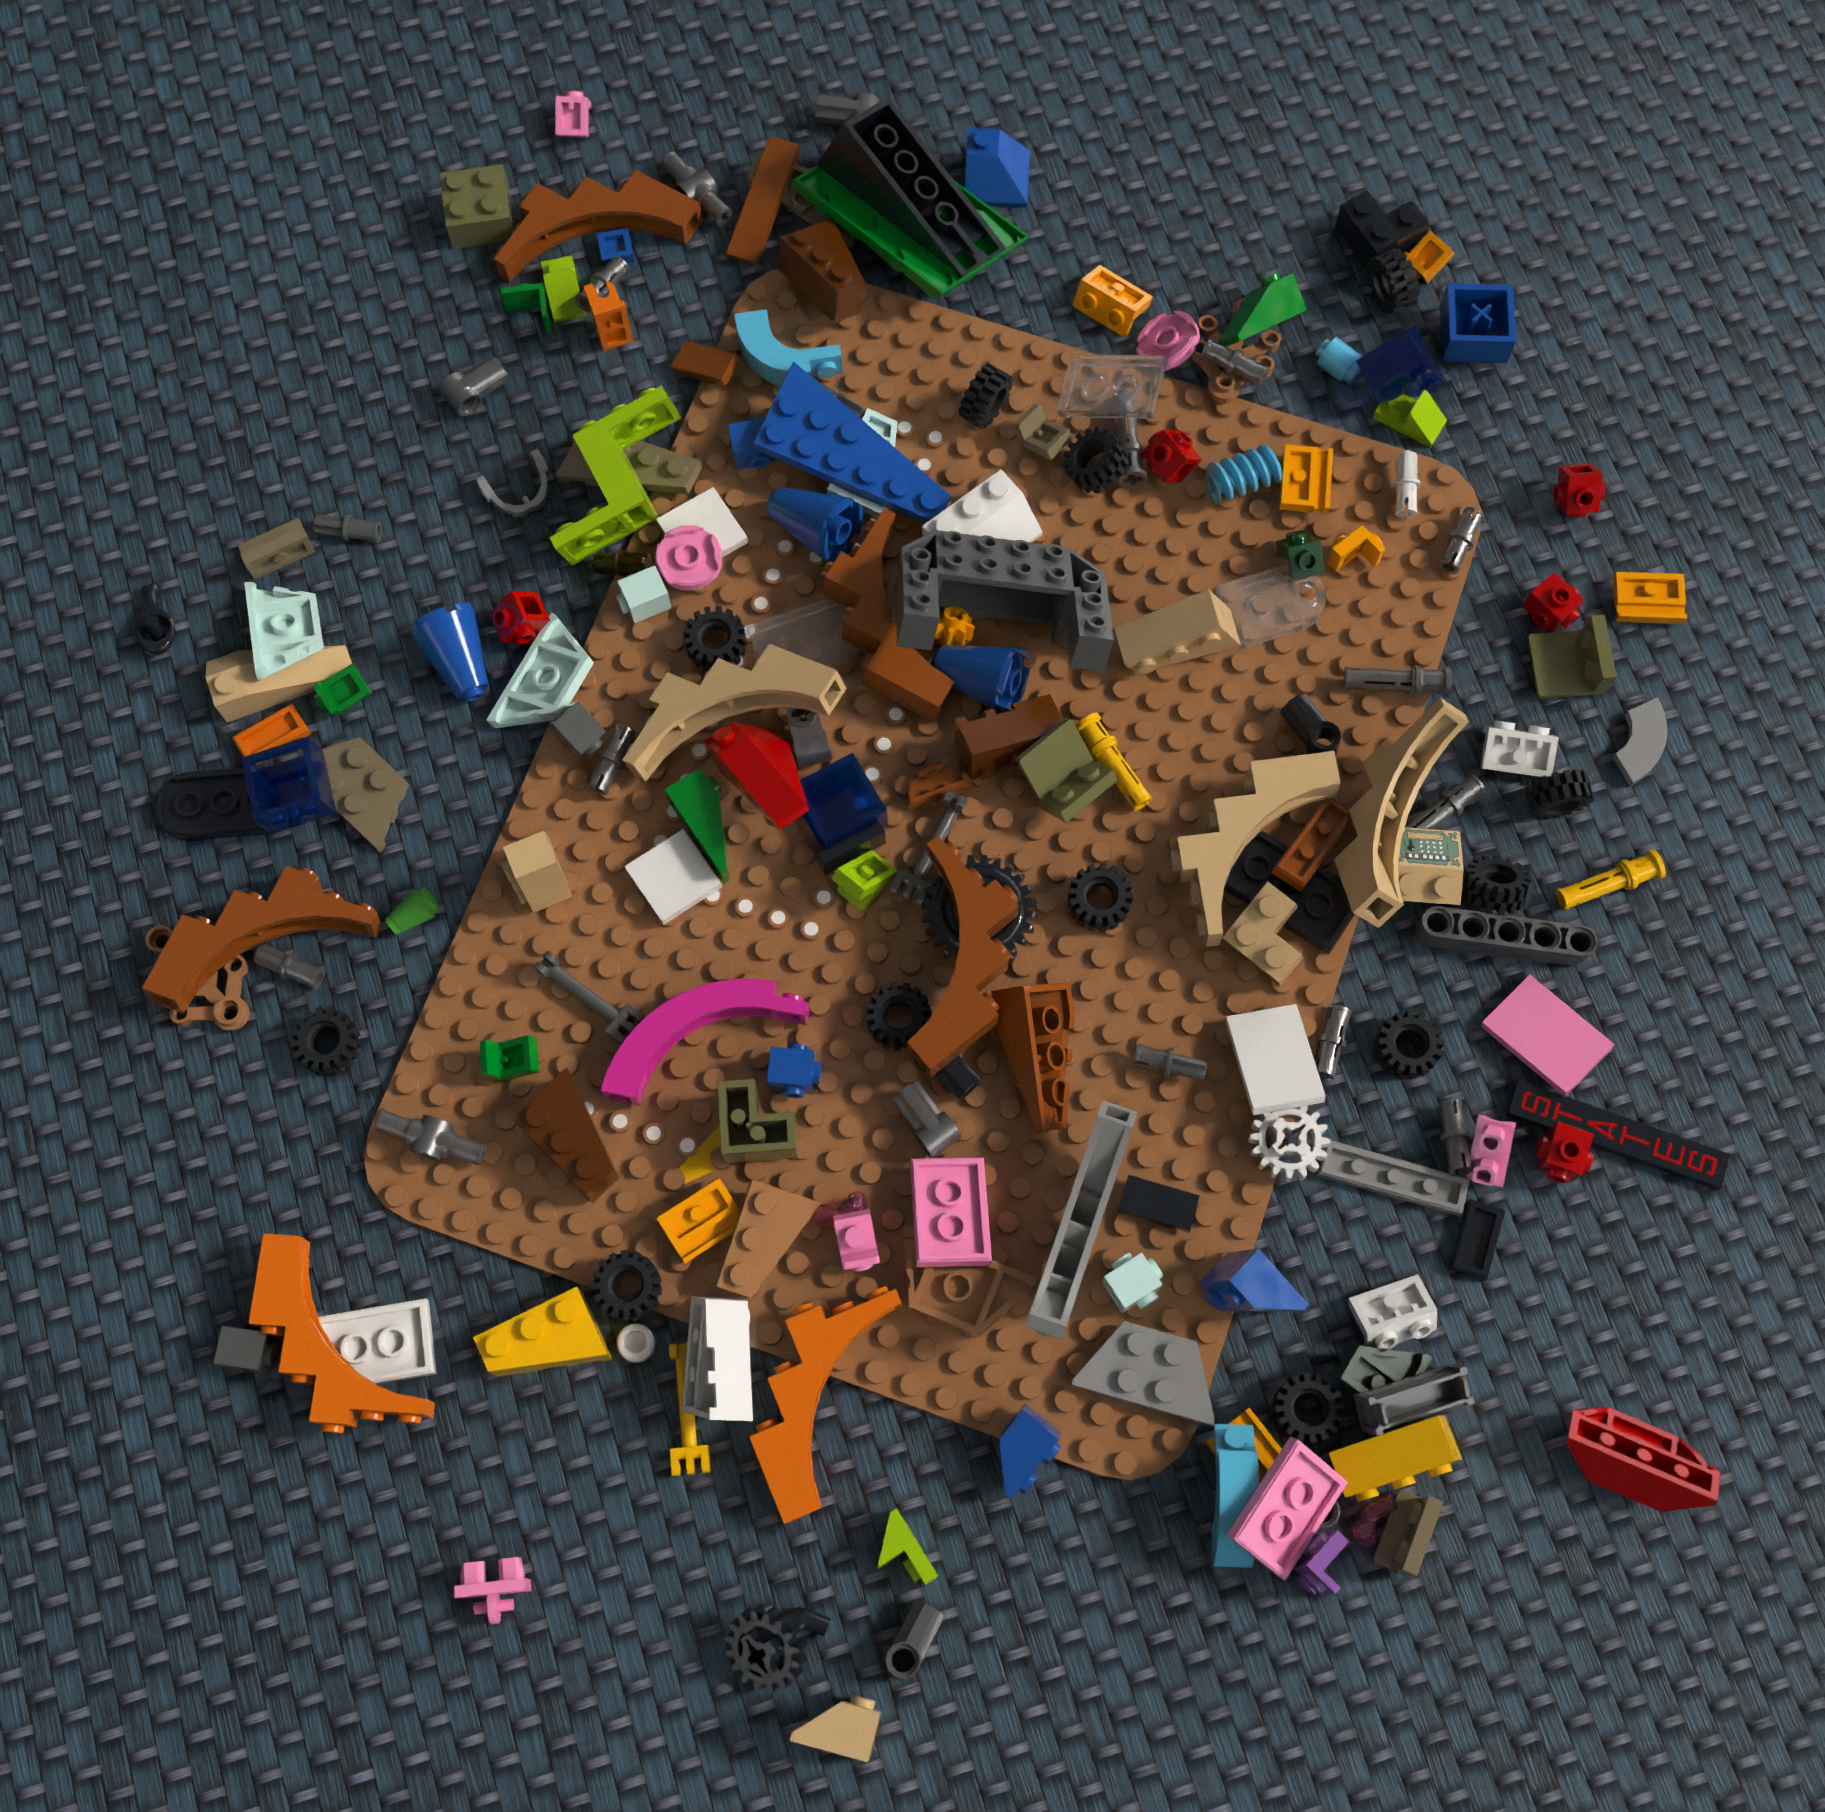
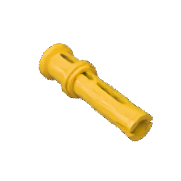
M1097 712L1086 716L1075 726L1090 749L1089 752L1092 758L1113 769L1118 779L1115 784L1126 797L1134 811L1142 809L1152 801V796L1143 787L1136 774L1117 749V739L1115 736H1110L1100 722L1101 716Z
M1650 849L1645 852L1644 856L1630 861L1627 859L1620 860L1612 870L1557 889L1555 893L1560 907L1566 911L1571 907L1599 898L1621 888L1634 890L1638 887L1639 883L1653 878L1656 880L1663 879L1666 874L1665 866L1659 853L1655 849Z

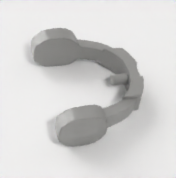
M538 449L530 452L541 479V487L536 497L532 501H529L527 496L522 497L523 505L504 503L496 496L485 477L481 475L475 479L478 489L487 503L492 502L501 511L511 514L513 517L528 516L527 514L535 510L538 511L546 503L548 493L546 476L550 473L547 463Z

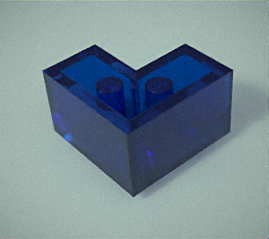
M1416 326L1356 360L1372 394L1380 404L1384 401H1392L1398 398L1403 393V390L1411 387L1417 397L1421 395L1424 389L1430 394L1447 380L1431 348Z

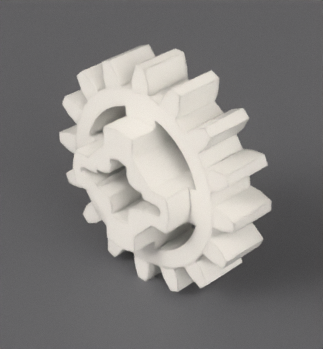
M1308 1105L1300 1107L1299 1110L1291 1108L1259 1114L1262 1121L1254 1120L1251 1128L1258 1133L1250 1134L1248 1142L1257 1144V1147L1250 1154L1251 1157L1261 1156L1262 1161L1258 1166L1260 1170L1267 1166L1272 1168L1270 1177L1275 1178L1279 1172H1283L1285 1181L1289 1182L1293 1173H1296L1299 1179L1303 1180L1307 1176L1306 1168L1315 1173L1319 1169L1316 1160L1324 1161L1327 1158L1328 1154L1321 1150V1148L1328 1147L1330 1139L1321 1135L1328 1129L1327 1124L1317 1125L1316 1121L1320 1114L1316 1112L1311 1116L1306 1113ZM1283 1118H1291L1299 1122H1286ZM1266 1130L1269 1131L1267 1134L1272 1138V1147L1269 1150L1265 1141ZM1299 1132L1294 1144L1291 1143L1279 1149L1284 1138L1294 1136ZM1309 1132L1313 1140L1312 1151H1310L1311 1147L1307 1144V1133ZM1280 1159H1292L1295 1163H1285L1280 1161Z

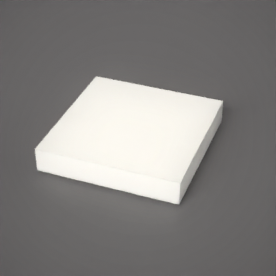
M714 487L656 519L657 525L664 535L682 525L702 527L704 531L712 533L717 538L722 549V557L748 543V537Z
M684 829L624 866L663 925L722 888V883Z

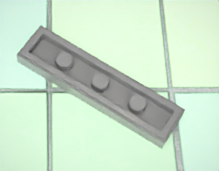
M1330 1140L1328 1147L1323 1148V1151L1328 1155L1324 1161H1320L1317 1172L1318 1177L1457 1216L1463 1213L1470 1181L1468 1178L1450 1175L1447 1172Z

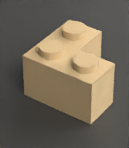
M1267 882L1222 938L1280 985L1303 959V955L1277 935L1278 931L1298 908L1297 904Z

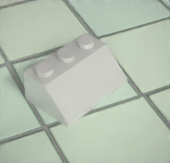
M1001 469L922 526V537L935 530L946 532L956 531L961 534L977 536L988 535L994 538L1014 541L1024 540L1032 543L1042 536V530L1022 491Z

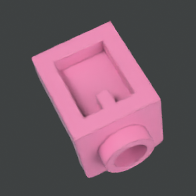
M566 91L564 96H556L555 135L557 137L588 138L591 102L587 97H583V93Z
M865 1209L833 1216L843 1269L864 1271L871 1268L873 1264L879 1263L870 1210Z

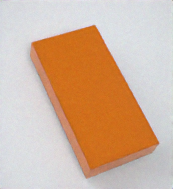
M292 703L235 735L232 739L249 767H255L311 735Z

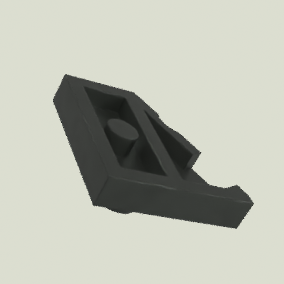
M1351 1345L1333 1377L1357 1394L1425 1372L1432 1357L1421 1353Z

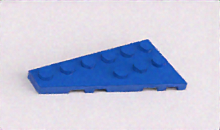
M793 361L753 443L754 450L924 524L946 509L951 497L948 492Z

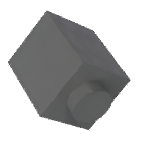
M579 701L571 703L547 725L575 757L583 753L587 756L591 755L602 745L603 742L600 737L606 732Z
M222 1326L213 1364L227 1369L268 1374L269 1367L275 1364L278 1355V1344L275 1343L276 1337L260 1334V1331Z

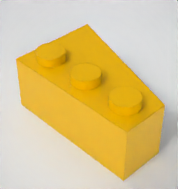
M578 1287L568 1290L473 1337L487 1371L495 1377L613 1360L586 1298Z
M1438 1415L1329 1453L1335 1471L1348 1481L1343 1489L1345 1498L1355 1495L1357 1502L1378 1496L1377 1488L1390 1483L1394 1490L1416 1483L1414 1475L1425 1471L1429 1472L1430 1478L1453 1471L1450 1463L1462 1459L1445 1415Z

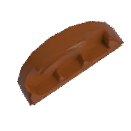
M947 763L930 764L919 770L910 783L907 792L909 811L944 799L948 790L958 794L974 788V782L967 772L948 766Z

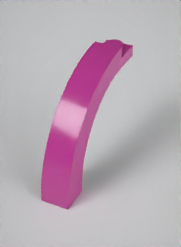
M762 979L723 980L685 991L656 1008L632 1030L614 1055L600 1091L607 1100L640 1106L648 1081L659 1062L670 1049L690 1033L716 1021L743 1016L766 1017L807 1025L810 1013L808 1002L803 1001L801 996L791 993H783L782 997L777 996L778 988L776 981Z

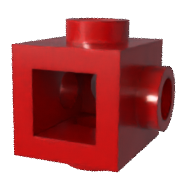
M1163 429L1156 432L1148 440L1149 445L1141 453L1148 461V469L1165 483H1181L1202 461L1201 457L1192 447L1193 442L1191 438L1181 430Z
M1593 464L1559 466L1558 484H1554L1553 487L1554 503L1567 516L1573 518H1583L1588 513L1600 512V501H1603L1605 498V484L1602 481L1603 473Z
M1554 572L1530 593L1523 608L1532 616L1533 621L1539 627L1545 628L1548 632H1556L1561 626L1565 629L1569 628L1579 618L1581 614L1578 612V609L1584 599L1580 596L1576 587L1566 583Z
M510 591L490 613L501 642L518 643L521 645L533 641L537 633L550 621L538 592Z
M1558 1121L1549 1129L1547 1137L1542 1136L1536 1150V1157L1540 1158L1537 1170L1547 1173L1549 1179L1559 1183L1573 1182L1582 1174H1587L1594 1154L1589 1152L1594 1134Z

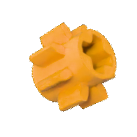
M950 606L945 608L944 612H941V616L939 615L940 618L935 634L937 642L943 646L964 645L965 640L971 641L975 626L971 625L972 617H969L967 611L960 607Z

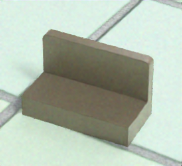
M300 519L287 522L238 546L241 552L240 556L254 580L315 553Z

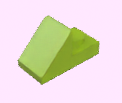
M572 255L541 262L543 279L554 323L586 316L585 311L576 303V296L581 292Z
M1390 387L1373 416V419L1429 448L1432 447L1447 422V419L1425 389L1418 400H1415Z
M870 850L837 868L831 879L839 885L837 891L859 910H864L896 876L898 871L873 850Z
M896 1508L889 1515L878 1569L905 1552L908 1559L902 1563L915 1583L921 1579L926 1586L938 1578V1575Z

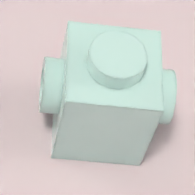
M1128 1253L1111 1264L1114 1270L1105 1275L1102 1280V1284L1120 1312L1124 1313L1136 1304L1141 1310L1157 1300L1159 1297L1156 1292L1163 1285L1160 1281L1163 1274L1152 1258L1147 1260L1143 1253L1133 1258Z

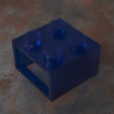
M308 737L241 758L254 821L270 834L337 813L324 752ZM303 748V756L263 769L256 765V763Z
M853 752L800 780L809 807V811L802 816L822 850L875 822H880L882 827L888 825L887 809Z

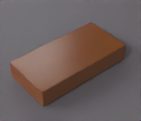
M685 341L670 367L675 374L726 386L741 359L735 352Z

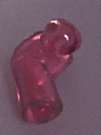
M854 1191L848 1195V1199L838 1209L819 1206L816 1225L835 1227L833 1216L868 1209L867 1196L860 1191Z
M1389 1492L1363 1504L1358 1509L1351 1531L1354 1540H1358L1359 1544L1363 1547H1371L1377 1542L1378 1533L1374 1529L1378 1519L1398 1510L1397 1504Z

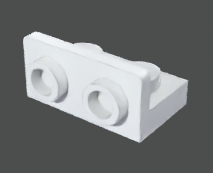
M1494 720L1493 727L1484 726L1483 733H1486L1480 768L1538 777L1552 775L1559 737L1549 735L1550 728L1529 725L1528 732L1514 730L1515 723Z
M1418 1274L1349 1298V1308L1364 1334V1346L1391 1349L1398 1343L1409 1339L1424 1338L1437 1329V1308Z

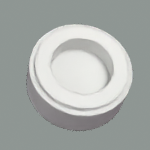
M630 1324L619 1333L617 1349L627 1361L640 1363L647 1360L653 1354L655 1338L646 1326Z

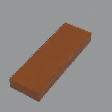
M1333 798L1324 799L1276 864L1272 874L1302 892L1352 823L1348 811L1349 808Z

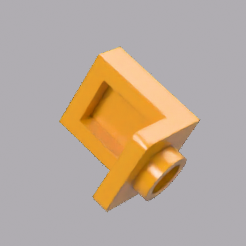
M1431 231L1425 235L1409 254L1406 251L1404 252L1407 255L1406 260L1412 262V271H1416L1415 280L1421 278L1427 284L1455 255L1454 251Z
M1362 525L1349 536L1345 534L1339 536L1331 544V553L1327 564L1337 572L1361 554L1375 567L1380 563L1385 548L1381 539Z

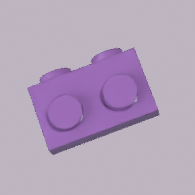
M1338 1530L1328 1533L1322 1531L1319 1535L1315 1533L1303 1552L1305 1555L1294 1566V1569L1300 1574L1297 1581L1312 1595L1316 1593L1322 1596L1336 1594L1340 1587L1324 1570L1349 1541Z

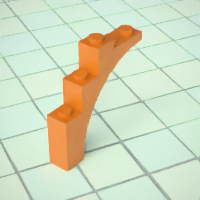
M263 1233L249 1324L261 1328L260 1334H267L269 1336L282 1337L285 1330L279 1373L291 1376L290 1383L313 1385L314 1378H316L309 1422L321 1425L320 1432L343 1434L344 1427L357 1428L359 1413H361L360 1419L370 1421H383L384 1414L398 1415V1422L421 1424L422 1417L433 1418L435 1402L424 1398L397 1394L378 1386L357 1372L336 1350L321 1325L312 1299L309 1278L310 1242L301 1236Z
M887 1286L874 1290L866 1295L867 1302L855 1307L852 1301L842 1304L831 1310L834 1316L827 1318L821 1305L814 1307L812 1302L791 1310L793 1317L785 1320L802 1363L796 1365L793 1359L773 1368L776 1375L767 1379L784 1422L779 1423L777 1417L755 1426L758 1433L750 1436L784 1524L823 1508L814 1479L811 1451L814 1416L821 1392L836 1362L853 1340L877 1319L903 1306L896 1289L889 1292Z

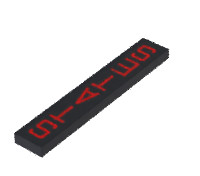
M1518 1079L1515 1082L1506 1116L1548 1131L1558 1121L1593 1133L1594 1136L1591 1143L1593 1147L1715 1190L1722 1188L1730 1158L1729 1153L1576 1099L1564 1097L1559 1093Z

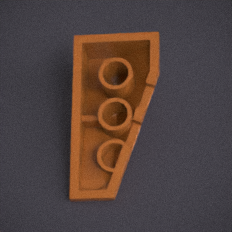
M1070 982L1025 985L991 991L992 998L999 1006V1010L996 1011L999 1014L998 1023L995 1026L1036 1131L1044 1132L1066 1128L1069 1084L1065 1080L1066 1063L1072 1060V1050L1067 1048L1068 1030H1074L1075 1022Z

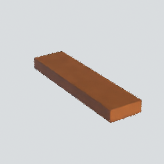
M769 136L726 252L728 258L758 266L801 150L799 144Z

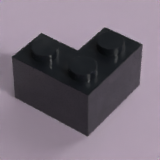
M1368 190L1342 203L1335 223L1336 230L1367 271H1369L1367 263H1369L1371 258L1394 248L1401 249V253L1406 251L1409 254L1425 237L1430 226V222L1413 200L1385 214Z

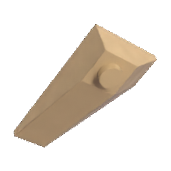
M346 645L324 646V649L264 679L257 680L253 651L241 650L206 662L205 677L216 709L226 722H230L315 692L314 684L329 679L352 664Z

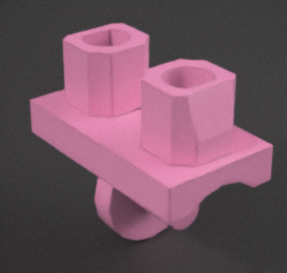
M1484 1115L1478 1116L1470 1154L1473 1171L1467 1174L1466 1178L1487 1186L1503 1187L1516 1123L1497 1121Z
M520 1557L498 1559L499 1581L486 1582L485 1561L462 1563L461 1585L454 1586L455 1598L465 1599L487 1596V1601L474 1603V1614L488 1613L489 1623L491 1625L499 1624L501 1612L514 1610L513 1598L500 1600V1595L531 1591V1579L525 1578Z

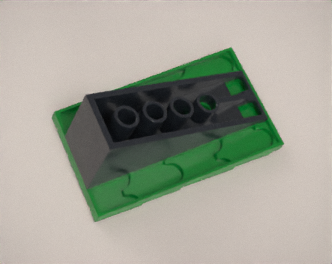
M889 97L844 122L817 166L795 178L790 185L824 216L828 214L855 239L862 240L898 273L902 271L925 293L937 299L949 294L953 289L969 281L985 268L992 266L996 261L1024 244L1030 237L952 179Z

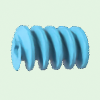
M1265 444L1258 446L1256 450L1252 448L1246 450L1244 455L1237 453L1233 455L1232 459L1225 457L1220 460V463L1211 462L1207 467L1208 489L1214 503L1217 505L1221 504L1222 493L1230 501L1234 499L1233 489H1236L1240 496L1246 495L1245 485L1247 484L1255 492L1258 491V480L1261 481L1265 488L1271 484L1270 476H1273L1277 483H1280L1282 480V470L1279 461L1272 449Z

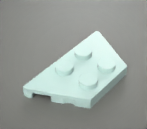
M244 582L257 680L264 679L324 649L315 593L294 592L287 588L276 586L273 592L257 589L256 584L253 582Z
M551 613L549 615L550 621L540 630L487 717L486 721L492 727L501 728L554 720L569 706L593 666L594 662L555 614Z

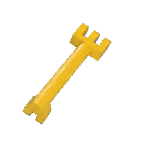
M688 1342L684 1344H669L670 1359L676 1361L682 1448L670 1449L672 1476H680V1460H686L687 1475L695 1474V1458H701L702 1473L711 1472L709 1446H697L695 1415L682 1411Z

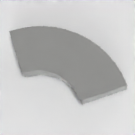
M1658 697L1628 710L1625 714L1629 726L1628 741L1612 758L1629 786L1639 782L1653 769L1666 745L1667 720Z

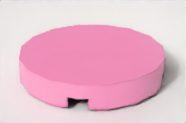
M1173 311L1174 314L1167 316L1166 313H1163L1148 322L1142 329L1137 339L1139 345L1138 348L1136 347V352L1147 368L1154 371L1169 370L1179 366L1192 355L1197 348L1200 334L1197 324L1189 314L1182 311Z
M682 525L667 532L660 544L658 543L655 549V564L660 577L669 586L681 591H696L708 586L717 578L722 568V549L717 538L712 533L710 534L704 531L702 527L696 525Z

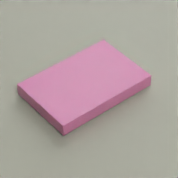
M1531 975L1481 1024L1485 1031L1564 1097L1576 1087L1615 1045Z
M984 1158L911 1159L910 1176L916 1267L991 1266L992 1255Z
M1290 1436L1229 1530L1227 1536L1277 1577L1286 1580L1348 1481L1298 1439Z

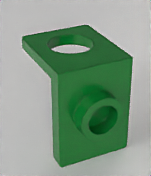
M523 283L513 287L500 288L506 312L541 307L547 334L552 333L549 303L543 283Z

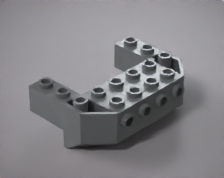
M935 530L902 547L894 582L891 623H896L897 646L932 651L940 618L939 611L944 612L945 608L955 606L964 609L971 616L1051 626L1052 643L1068 646L1070 668L1104 672L1114 641L1106 573L1071 548L1055 544L1044 545L1029 543L1024 540L1014 541L994 538L988 535L977 536L961 534L956 531L946 532Z

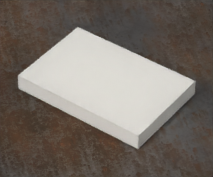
M1297 1004L1226 1016L1227 1030L1252 1115L1325 1102L1326 1095Z
M428 1299L319 1317L323 1329L336 1350L357 1372L375 1384L436 1374Z

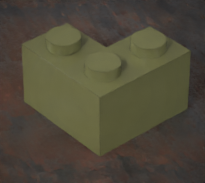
M755 1079L718 1081L721 1154L725 1163L798 1158L794 1112L759 1115L758 1088Z

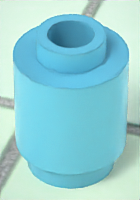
M1335 337L1332 341L1326 339L1315 354L1319 357L1316 363L1338 381H1345L1349 385L1357 378L1366 364L1360 359L1362 355L1338 337Z

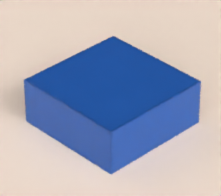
M628 228L597 233L603 267L615 256L621 257L626 263L635 262Z

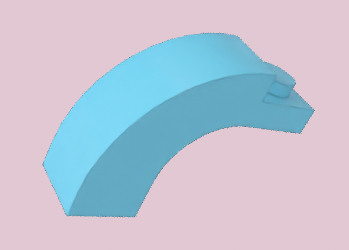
M767 309L734 314L739 346L745 361L758 376L769 383L781 387L793 361L813 378H829L835 374L843 373L839 344L803 350L789 348L781 344L773 336L770 330Z
M1215 1424L1213 1435L1216 1466V1505L1211 1531L1213 1564L1220 1567L1252 1568L1254 1557L1229 1538L1227 1534L1259 1486L1258 1451H1255L1253 1425Z

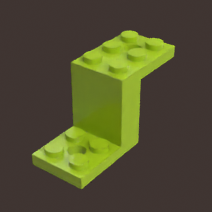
M662 385L658 388L644 390L639 394L638 399L627 405L620 404L609 411V415L598 421L593 420L583 424L579 431L573 434L609 505L591 509L587 512L585 518L576 523L569 522L562 525L556 530V534L549 537L554 548L572 566L659 517L624 450L681 419L675 405Z

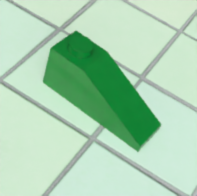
M1279 272L1261 279L1262 286L1248 293L1217 343L1229 346L1306 311L1307 309L1294 274L1292 273L1280 278Z
M699 768L666 788L665 793L669 804L724 884L730 879L723 812L719 797L723 792L716 779L712 775L707 778L702 769Z

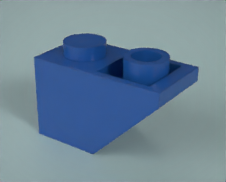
M1026 1403L1002 1431L999 1438L1005 1494L1010 1499L1018 1491L1024 1495L1036 1480L1037 1475L1033 1472L1041 1461L1048 1465L1061 1448L1057 1443L1061 1432Z

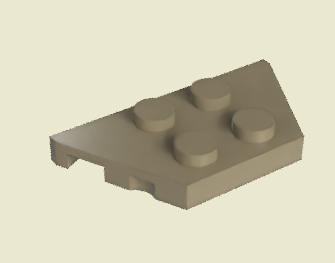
M360 737L291 759L288 762L291 769L379 853L384 850L386 845L384 839L390 824L394 825L398 815V805L403 801L409 785Z

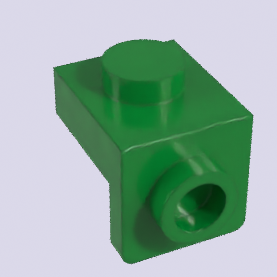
M350 664L324 682H318L313 685L317 693L314 695L316 703L323 712L329 711L331 715H340L373 694L354 664Z
M526 1035L500 1043L491 1040L480 1041L479 1064L482 1075L504 1082L539 1073L537 1037Z

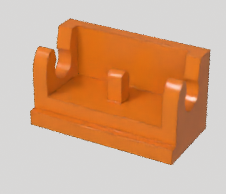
M609 281L606 283L609 295L603 298L598 296L593 284L583 286L592 322L603 351L634 342L624 300L620 301L615 286Z

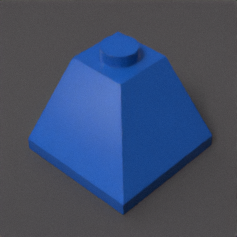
M968 128L965 188L988 206L1027 207L1030 150L1000 129Z

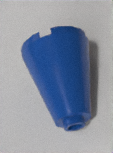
M782 487L773 492L768 499L767 508L769 509V516L824 561L828 562L831 560L835 562L841 551L848 555L855 545L850 542L854 532L860 534L863 510L860 503L855 502L852 498Z
M470 603L455 604L457 609L455 611L446 612L445 608L442 607L420 617L412 623L414 629L409 628V633L456 699L472 702L484 696L483 690L488 687L475 610Z
M943 645L940 650H936L933 653L931 665L955 681L953 688L1000 714L1010 711L1009 708L1013 703L1021 701L1026 689L1030 669L1024 667V658L1030 659L1028 651L1020 647Z

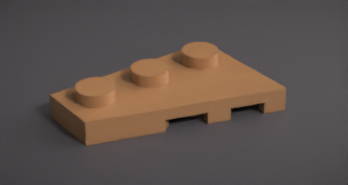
M750 1179L714 1286L752 1298L821 1203Z

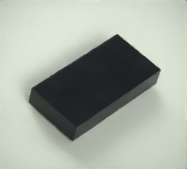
M875 822L818 852V863L823 874L826 876L870 850H875L886 844L885 830L881 823Z
M1128 1175L1118 1212L1189 1233L1200 1195Z
M1473 1199L1467 1201L1448 1270L1483 1282L1487 1280L1506 1210Z

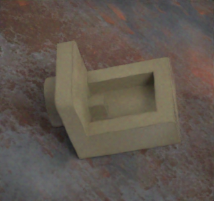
M1036 403L1015 422V427L1023 447L1050 460L1073 439L1070 429L1046 419L1042 406Z

